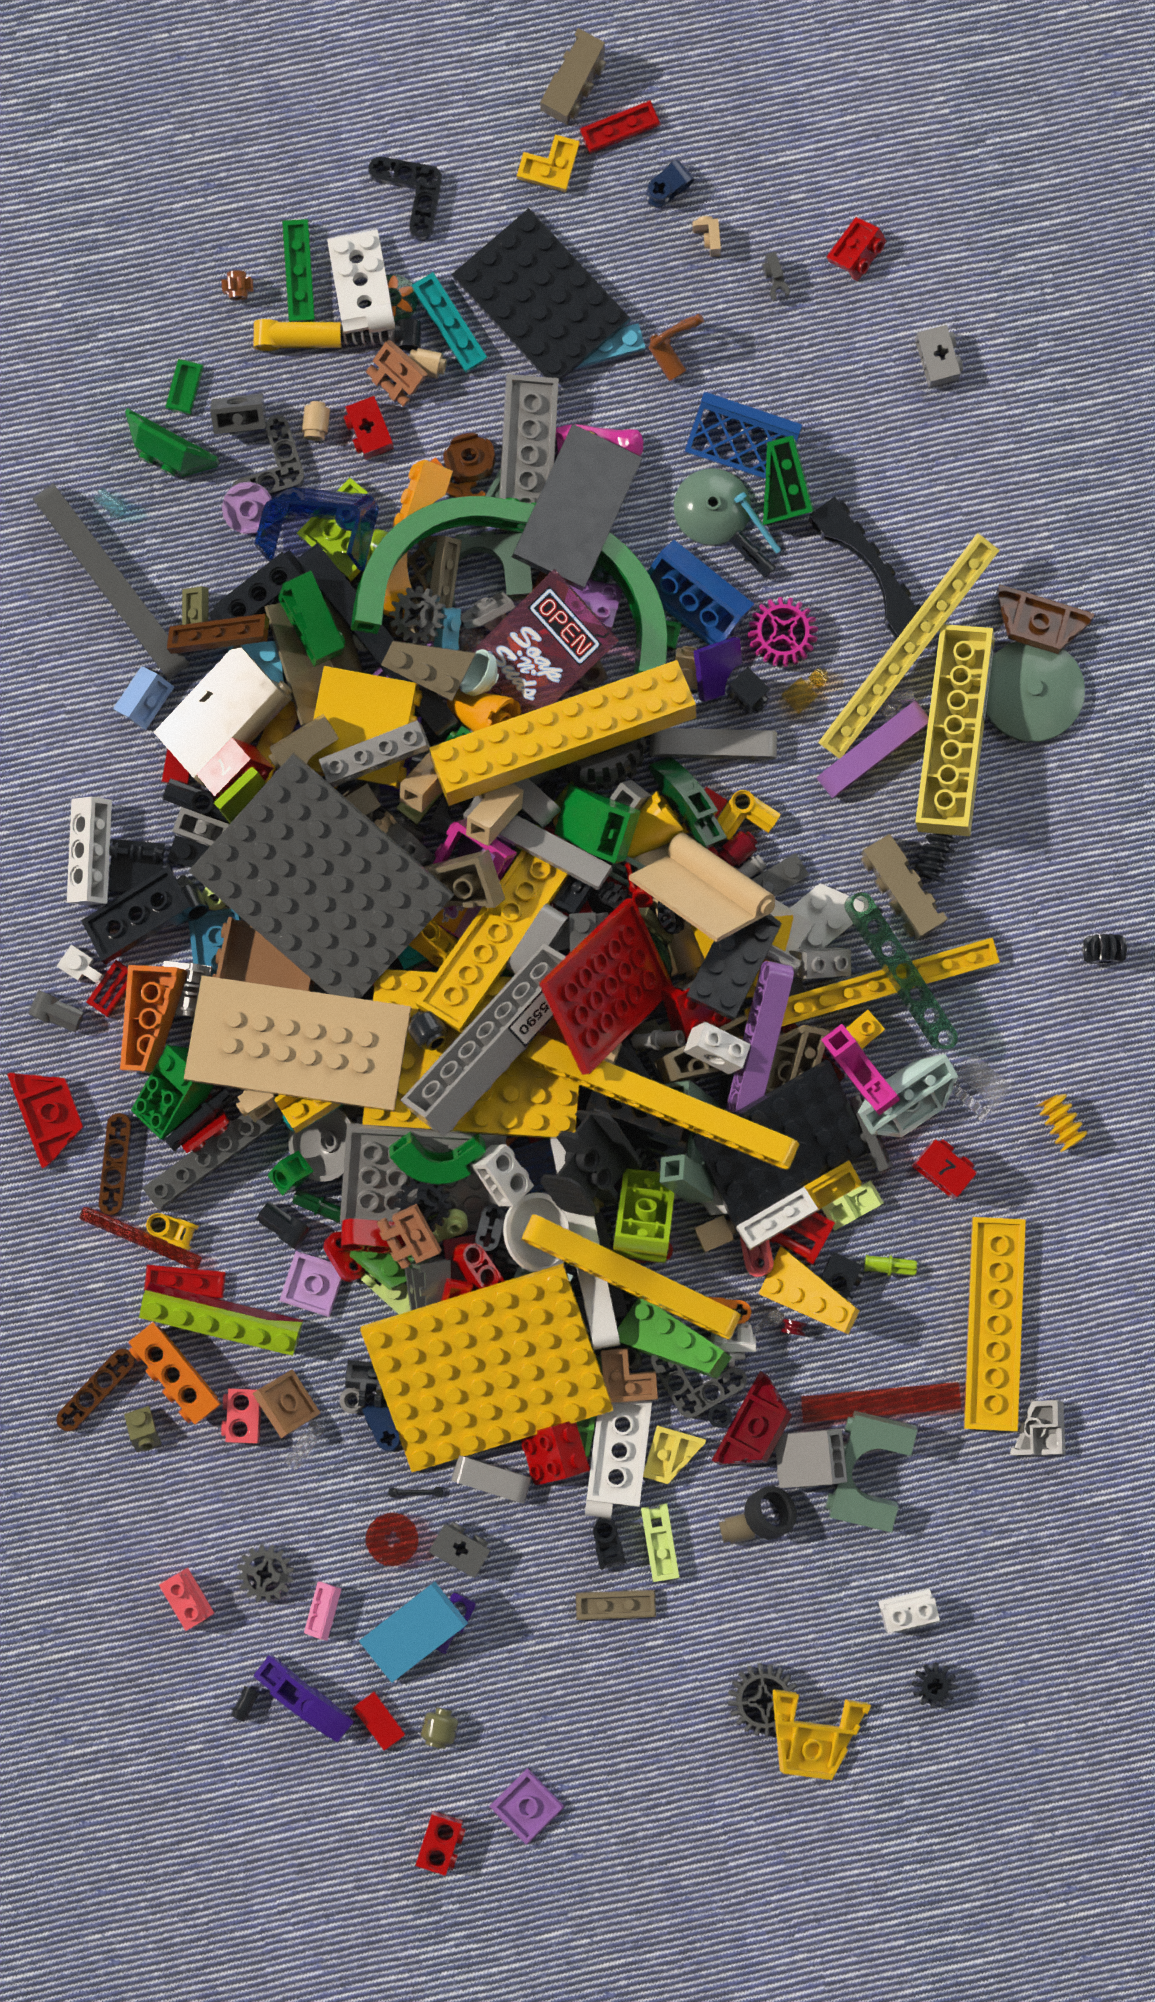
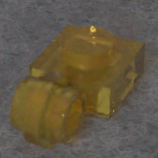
M818 667L809 675L808 679L811 681L809 684L800 677L781 694V697L799 715L818 698V695L812 688L816 686L820 689L830 679L827 676L828 672Z

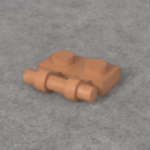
M391 340L384 343L372 360L379 367V370L373 365L366 370V373L372 378L371 381L376 386L380 385L389 393L388 397L394 402L398 401L403 407L410 401V398L404 394V390L409 395L414 394L428 375ZM387 375H388L391 379H393L397 384L394 385V384L387 378Z
M417 1204L393 1214L394 1226H390L386 1218L377 1222L381 1230L380 1236L384 1241H387L392 1250V1258L394 1261H398L402 1269L411 1264L407 1257L409 1255L413 1256L417 1264L439 1254L441 1251ZM401 1234L406 1246H401L396 1237L397 1235Z

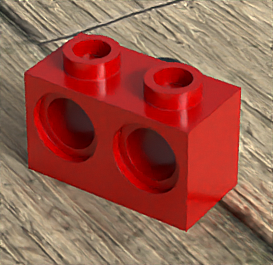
M432 1811L415 1866L446 1876L448 1869L453 1871L458 1856L453 1854L456 1843L462 1844L466 1829L461 1828L463 1820ZM441 1825H450L453 1829V1835L448 1838L442 1837L438 1832V1828ZM435 1850H439L444 1853L445 1860L442 1863L436 1864L430 1859V1854Z

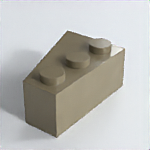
M577 28L574 34L576 36L574 45L570 52L566 50L563 56L565 58L559 71L554 74L540 101V111L568 125L571 118L576 119L582 107L580 105L584 96L587 98L594 87V83H592L596 74L598 76L602 74L607 63L604 61L605 42Z
M393 641L381 665L452 701L476 652Z

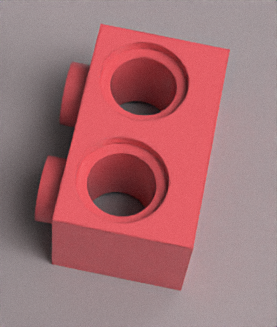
M229 1388L228 1394L223 1395V1410H227V1420H222L221 1436H226V1442L260 1443L261 1406L253 1395L257 1389ZM239 1395H245L249 1400V1405L245 1410H240L235 1405V1400ZM238 1421L244 1422L248 1428L246 1435L243 1437L237 1436L234 1432V1425Z

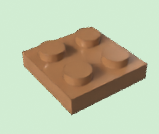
M293 1369L253 1393L281 1438L321 1414Z

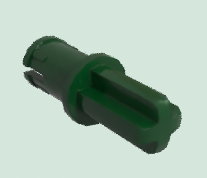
M300 1189L295 1192L292 1200L293 1204L314 1212L315 1216L319 1214L339 1224L341 1207L324 1200L323 1196L319 1198Z

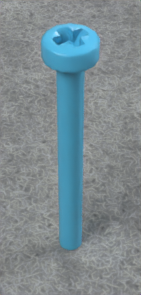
M745 492L740 493L735 497L734 501L741 503L777 554L781 551L780 547L746 501L745 497L747 495Z

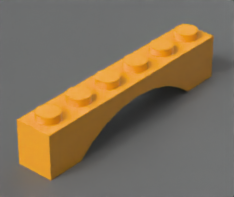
M422 460L413 464L408 476L411 480L408 488L404 490L401 496V503L403 504L400 513H397L394 518L393 527L417 510L431 505L445 496L453 471L428 460ZM407 553L393 568L385 593L383 614L394 619V616L389 615V612L396 610V607L391 604L392 601L399 602L400 599L397 594L407 595L406 588H412L407 569Z

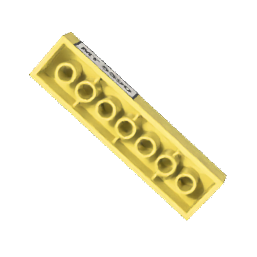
M943 624L940 628L915 821L918 832L970 836L994 653L995 637L993 628Z

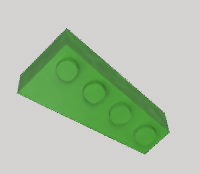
M641 1298L636 1300L617 1328L621 1346L632 1348L646 1355L657 1357L715 1379L719 1378L732 1358L725 1351L661 1308Z

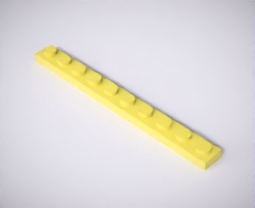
M976 534L819 740V744L839 759L846 753L1000 551L980 534Z

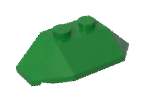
M126 409L125 415L133 443L141 460L148 464H152L154 461L162 466V471L173 477L175 474L185 477L219 466L220 461L214 454L174 434L133 410Z

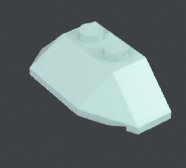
M945 1054L913 1061L886 1079V1082L900 1098L897 1103L879 1116L865 1099L858 1114L871 1135L903 1137L945 1108L958 1075Z

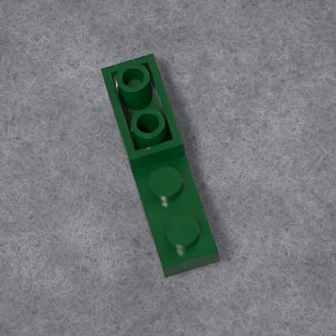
M671 757L650 764L648 769L673 811L679 809L697 842L705 848H710L724 842L727 836L714 816L718 810L703 787L688 770Z

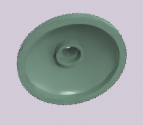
M715 468L697 471L688 476L676 492L674 498L675 520L681 531L688 538L699 544L716 546L728 543L734 534L739 530L743 531L750 517L741 503H736L734 499L740 493L745 492L747 495L745 499L751 506L749 493L745 485L730 472ZM715 499L718 504L715 507H711L708 501Z

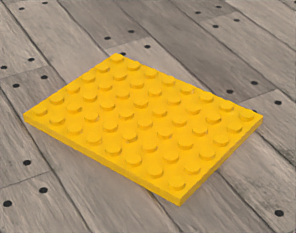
M386 969L374 983L373 1001L411 1006L410 1025L413 1015L423 1011L416 1006L415 1002L436 972ZM500 976L461 1033L513 977ZM555 1017L548 1022L543 1031L538 1033L567 1045ZM445 1024L448 1029L446 1042L440 1048L431 1051L418 1047L408 1031L395 1112L364 1108L363 1125L433 1130L419 1120L401 1099L461 1033ZM520 1053L510 1064L509 1068L494 1081L491 1088L484 1092L474 1103L473 1108L466 1112L456 1123L451 1132L557 1139L561 1131H576L577 1116L575 1113L578 1111L579 1084L526 1063L520 1058Z
M564 1263L366 1324L360 1328L394 1425L399 1433L411 1472L458 1459L460 1455L468 1456L533 1436L540 1429L568 1421L572 1424L613 1411V1405Z

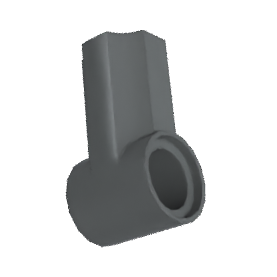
M38 990L28 1014L44 1022H52L76 1033L82 1022L84 1012L60 1002V999Z

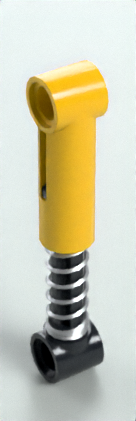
M259 319L254 321L253 348L260 351H274L279 348H341L342 343L346 345L349 343H354L355 345L358 343H363L364 345L367 343H372L373 345L381 343L384 345L388 340H391L403 351L421 348V322L415 319L397 320L395 322V329L371 334L369 330L344 334L341 322H278L272 319Z

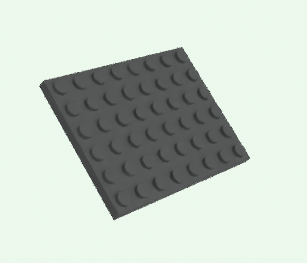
M295 753L286 760L188 871L328 994L358 999L365 994L454 895Z

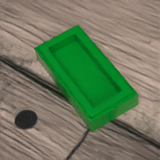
M178 359L165 406L166 410L191 416L204 369L203 364Z

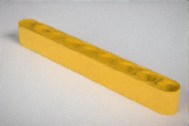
M532 1214L521 1238L525 1243L722 1338L731 1340L741 1317V1314L538 1215Z

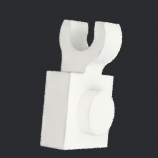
M73 945L68 948L57 965L58 968L79 982L83 976H86L96 984H99L104 977L101 973L90 967L94 959Z

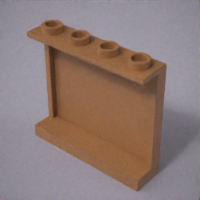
M228 917L227 923L223 924L221 930V938H224L223 945L216 954L217 973L213 974L212 977L313 992L315 982L246 921Z

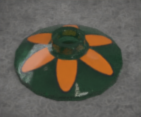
M386 275L389 294L395 293L397 295L395 300H391L394 322L400 319H410L416 311L418 297L411 287L413 283L401 275ZM367 300L368 307H370L372 302Z

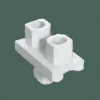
M750 1324L737 1325V1337H732L731 1340L711 1333V1336H708V1341L732 1357L729 1361V1367H734L735 1360H745V1352H756V1337H753Z

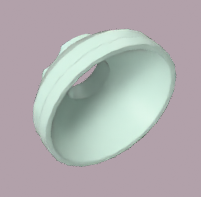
M484 649L476 651V655L460 685L462 692L470 696H476L490 691L492 686L497 683L499 674L497 673V662L494 655Z

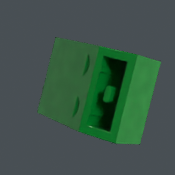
M569 784L554 834L592 855L618 863L626 860L641 811Z
M172 1045L165 1047L131 1109L160 1140L166 1138L205 1101L214 1086L184 1080L189 1048Z

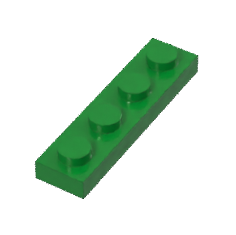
M308 219L284 220L282 225L289 322H315Z

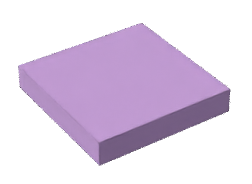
M296 1251L279 1301L330 1317L342 1279L331 1262Z

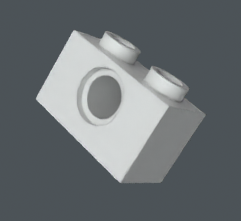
M704 1022L691 1029L684 1052L730 1074L743 1068L751 1044Z

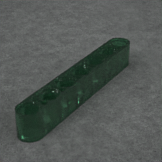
M864 892L850 895L844 903L846 913L930 1045L936 1050L953 1048L958 1041V1034L873 899ZM856 898L861 899L864 903V908L861 912L857 911L853 906ZM870 920L875 921L878 925L876 934H872L868 930ZM885 942L889 943L892 947L890 956H886L882 952V945ZM899 964L903 965L906 969V975L903 979L899 978L896 974V968ZM912 987H916L920 991V998L917 1001L913 1000L910 996ZM927 1009L932 1010L934 1013V1020L931 1023L927 1022L924 1018V1013ZM941 1031L946 1032L948 1035L946 1045H942L938 1040Z

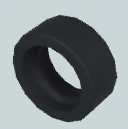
M767 1486L748 1497L745 1503L744 1515L752 1532L760 1538L772 1540L786 1534L794 1527L797 1511L788 1493L779 1487ZM762 1499L769 1500L777 1508L780 1516V1525L778 1527L771 1525L764 1518L761 1510Z

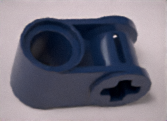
M676 159L649 182L646 200L652 207L661 208L678 194L689 188L695 178ZM654 190L656 192L662 191L663 195H661L660 193L654 194Z
M382 1400L381 1408L375 1407V1404L362 1408L377 1445L385 1451L396 1450L400 1446L401 1441L386 1400ZM386 1432L390 1435H395V1439L392 1440L393 1445L391 1446L387 1443H382Z

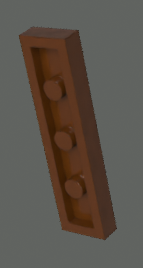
M266 614L170 626L167 650L171 654L267 642L270 619Z

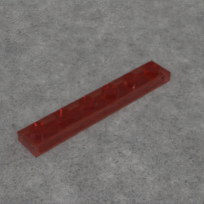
M959 1382L800 1396L803 1423L853 1418L854 1411L884 1416L962 1409Z

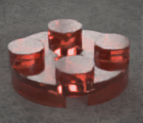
M388 1512L378 1516L369 1525L365 1541L369 1553L378 1563L386 1566H397L407 1562L415 1554L419 1543V1534L416 1525L407 1516L397 1512ZM391 1531L396 1532V1537L400 1538V1542L394 1543L393 1547L388 1546L389 1541L385 1540V1535H390Z

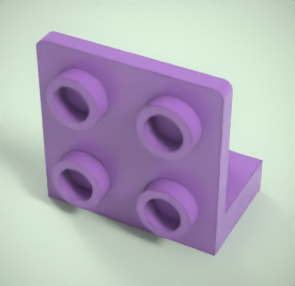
M590 578L583 591L570 586L565 603L593 635L599 634L604 636L609 632L610 634L606 638L596 637L601 644L609 645L614 619L622 595L621 588L617 585Z

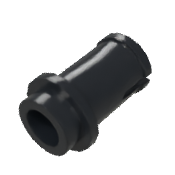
M247 1686L243 1687L244 1689L235 1707H231V1710H233L231 1716L243 1722L251 1717L249 1713L260 1694Z

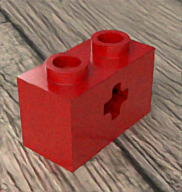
M375 396L345 406L347 415L343 416L348 431L353 429L356 435V439L352 441L357 454L363 453L365 460L394 449ZM368 424L371 428L370 433H366L364 425Z

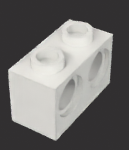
M506 1144L489 1146L483 1157L471 1164L498 1206H515L534 1186L529 1179L528 1172L520 1166L515 1158V1153Z

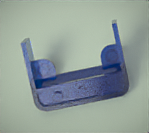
M291 487L279 493L264 505L254 545L266 560L270 562L274 559L282 523L288 515L335 519L341 529L352 531L346 553L360 571H364L379 506L369 494Z

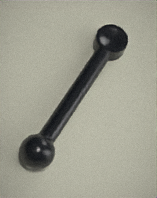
M392 1487L388 1490V1495L391 1498H395L398 1495H434L441 1497L443 1489L435 1487L434 1489L397 1490Z

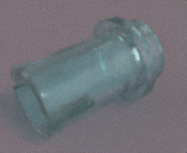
M101 488L97 492L101 496L95 494L93 501L110 513L111 518L116 517L120 519L126 513L127 506H125V502L123 500L119 501L106 491L105 488Z

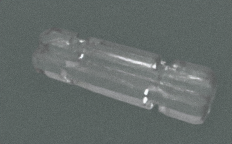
M311 1422L307 1428L309 1431L307 1433L304 1432L292 1449L294 1451L293 1454L290 1453L285 1459V1463L292 1469L297 1470L303 1462L301 1459L307 1457L317 1442V1436L320 1438L325 1431V1428L318 1422Z

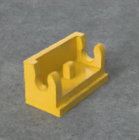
M848 1160L803 1187H805L817 1206V1211H819L822 1207L860 1187L862 1182Z

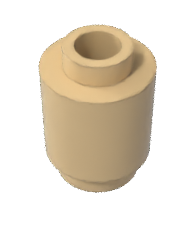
M420 348L417 350L411 349L409 357L428 374L427 377L438 379L439 374L444 375L447 359H443V353Z
M311 401L310 405L304 407L302 432H304V438L307 440L324 441L325 435L328 434L330 408L325 407L326 404L324 402Z

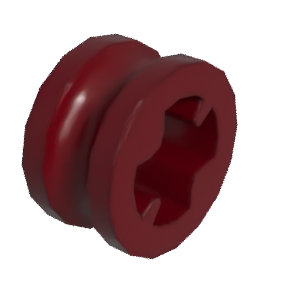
M783 1319L785 1327L781 1329V1332L799 1336L805 1335L803 1328L806 1327L807 1323Z

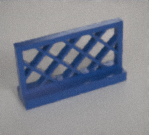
M704 391L684 452L766 479V468L764 466L766 460L762 462L756 448L780 436L788 437L795 435L797 443L802 424ZM704 409L714 412L719 420L718 423L706 429L701 421ZM719 414L728 418L721 420ZM732 419L738 420L743 431L730 437L724 423ZM744 423H747V424H750V425H753V426H751V427H749V428L746 429ZM700 424L703 430L697 433ZM721 425L727 439L713 445L707 432ZM757 427L764 429L768 439L754 445L748 432ZM768 431L776 433V435L771 437ZM705 433L711 447L703 451L692 449L694 439ZM746 434L752 447L737 453L732 440ZM729 442L735 455L726 460L719 458L715 448ZM713 450L715 456L707 454V452ZM754 450L759 464L751 468L745 467L740 456ZM737 458L740 464L731 461ZM762 467L764 473L755 469Z

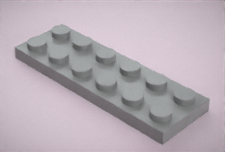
M506 375L499 498H516L520 502L530 504L537 502L554 465L559 378ZM498 528L497 531H506V532H507V531H511V530H505V529H500V528Z

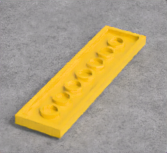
M522 850L500 881L505 900L495 908H486V906L481 908L415 1002L416 1006L425 1012H433L445 1024L461 1033L506 968L510 956L541 908L546 903L550 905L569 877V874Z
M972 1217L964 1429L1018 1431L1026 1219Z

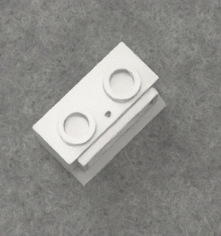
M930 1589L878 1601L887 1633L940 1621L935 1598L932 1597Z

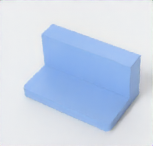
M142 666L114 706V710L146 730L174 689V686L157 673Z

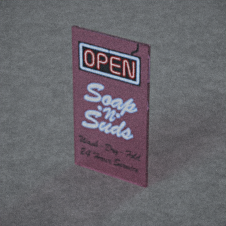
M554 569L471 652L484 649L494 655L497 662V673L499 674L497 683L492 686L490 691L484 693L512 697L515 701L519 702L521 715L554 704L619 640L559 572Z

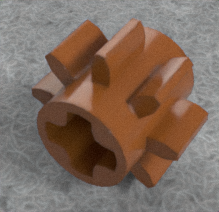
M230 271L227 273V279L221 280L222 292H224V295H229V300L248 299V292H254L253 279L246 277L245 271Z

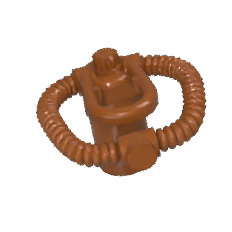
M699 313L681 320L659 336L654 334L649 338L651 342L648 348L669 381L686 371V368L670 344V338L679 333V331L689 330L704 323V319Z

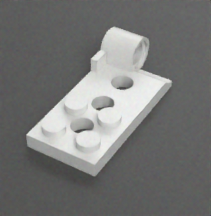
M378 229L327 239L344 334L369 330L371 334L395 329ZM355 255L364 257L360 263H352L350 261ZM360 277L368 279L367 283L363 286L355 285V280ZM362 300L372 302L371 306L365 309L360 308L358 304Z
M641 1400L612 1403L613 1411L597 1416L585 1508L586 1516L611 1519L613 1504L640 1506L652 1401ZM626 1418L630 1422L629 1430L626 1432L618 1431L615 1427L616 1420ZM616 1444L624 1445L627 1449L626 1456L623 1458L614 1457L612 1454L613 1446ZM614 1470L622 1472L624 1476L623 1482L618 1485L612 1484L608 1479L610 1472Z

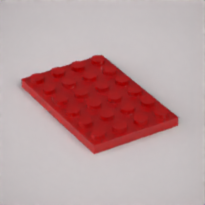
M634 898L625 899L539 983L582 1075L590 1074L663 1000L661 988L667 985L673 986Z

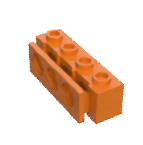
M152 1322L128 1342L132 1346L129 1349L130 1353L138 1362L144 1361L148 1366L145 1370L154 1382L158 1380L165 1387L162 1390L163 1394L171 1403L174 1401L178 1403L182 1408L179 1413L188 1424L191 1421L195 1425L200 1423L222 1405L217 1395L156 1322ZM155 1347H160L163 1351V1357L158 1362L154 1361L151 1357V1352ZM172 1367L177 1368L180 1372V1377L176 1382H172L168 1378V1371ZM188 1388H193L197 1395L196 1400L192 1403L186 1401L184 1393Z

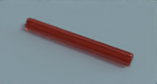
M83 1207L80 1212V1220L194 1270L198 1269L202 1262V1257L170 1244L89 1207Z

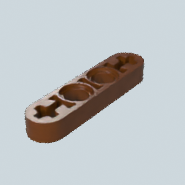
M122 1113L111 1115L106 1127L99 1208L107 1215L120 1213L124 1205L132 1122L128 1116ZM118 1118H122V1122L126 1123V1128H121L120 1132L121 1137L126 1136L125 1142L119 1139L110 1140L111 1135L117 1136V1128L113 1127L112 1124L117 1122ZM114 1144H121L124 1148L122 1157L118 1159L112 1158L109 1152L110 1147ZM111 1170H118L121 1174V1180L116 1185H111L107 1181V1174ZM105 1187L111 1189L120 1188V1194L114 1192V1200L118 1202V1206H114L112 1211H109L108 1206L104 1205L105 1200L110 1199V1192H105Z
M128 1349L116 1350L59 1411L56 1421L60 1429L64 1431L77 1429L133 1369L136 1359ZM119 1354L121 1356L128 1354L129 1358L127 1361L129 1365H122L117 1370L121 1375L117 1377L116 1373L107 1368V1366L111 1363L112 1367H115L119 1363L117 1356ZM104 1372L109 1373L113 1379L112 1384L107 1388L101 1387L98 1383L99 1375ZM84 1392H90L94 1396V1403L90 1407H84L80 1403V1396ZM75 1403L77 1408L85 1412V1414L81 1416L80 1412L77 1413L73 1418L75 1424H67L65 1426L63 1424L65 1421L63 1415L64 1413L71 1414L75 1410L71 1405Z

